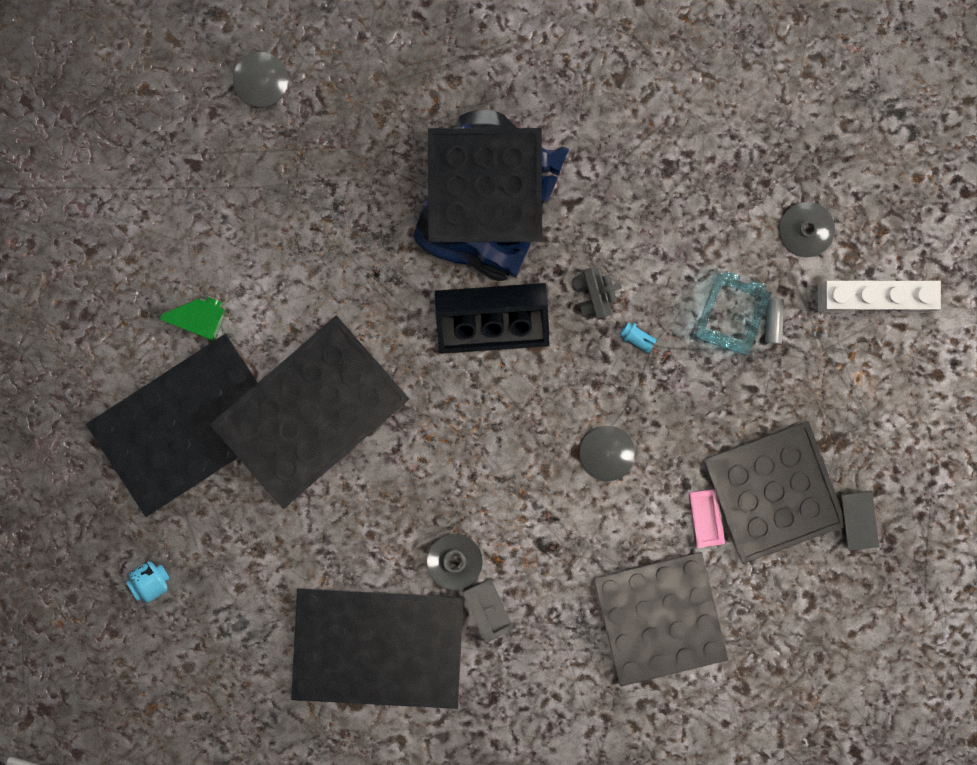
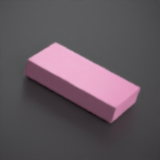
M715 489L690 492L689 497L697 548L725 544L719 500Z

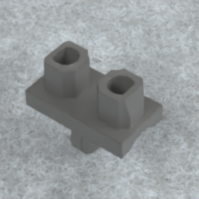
M599 267L585 269L583 274L573 278L574 287L577 292L589 290L592 300L580 303L583 317L597 316V318L613 315L609 303L617 301L615 291L622 289L621 283L612 284L610 274L602 276Z

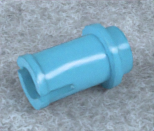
M627 322L619 336L623 338V342L628 341L648 354L653 347L652 344H655L657 339L637 328L636 323L631 324Z

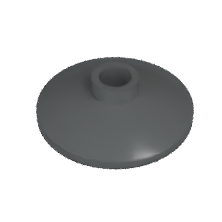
M802 202L789 208L783 215L779 233L782 243L791 253L800 257H814L823 253L831 245L835 235V225L832 216L824 207L812 202ZM805 224H811L813 226V232L811 234H807L804 232Z
M449 534L439 538L428 552L427 568L429 574L438 585L446 589L458 590L468 587L478 578L482 569L483 561L479 547L472 539L461 534ZM452 556L459 557L460 564L458 566L450 564L449 560Z

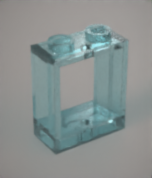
M725 271L724 275L720 273L716 275L694 337L748 356L772 292L766 290L767 286L753 280L748 284L739 281L740 275ZM722 284L760 298L744 341L706 328Z

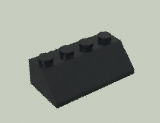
M546 283L435 290L439 354L550 346Z

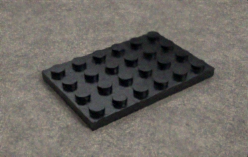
M336 315L209 426L280 507L285 509L405 404L409 398Z
M225 333L86 423V426L144 516L148 517L237 459V456L209 425L258 382Z
M297 588L291 700L458 709L464 597Z

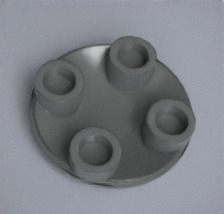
M254 52L245 56L239 61L233 73V86L237 95L245 103L258 108L270 106L280 100L289 83L288 73L284 64L279 58L267 52Z
M601 426L595 428L585 436L581 443V464L585 471L595 479L601 481L617 480L627 474L634 463V444L628 434L617 427Z

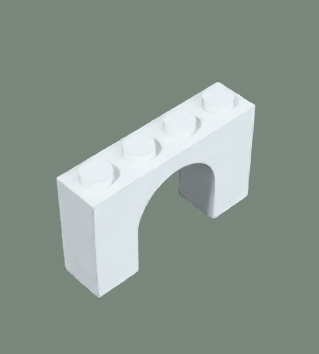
M825 281L818 285V312L845 313L855 310H901V313H929L941 309V281Z

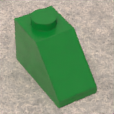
M207 296L205 301L196 299L162 314L160 320L215 341L227 310L221 308L223 302Z

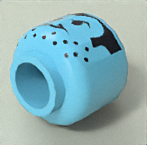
M148 561L129 573V581L126 584L137 602L142 600L145 603H149L167 591L165 581L170 578L162 565L156 567L154 563Z

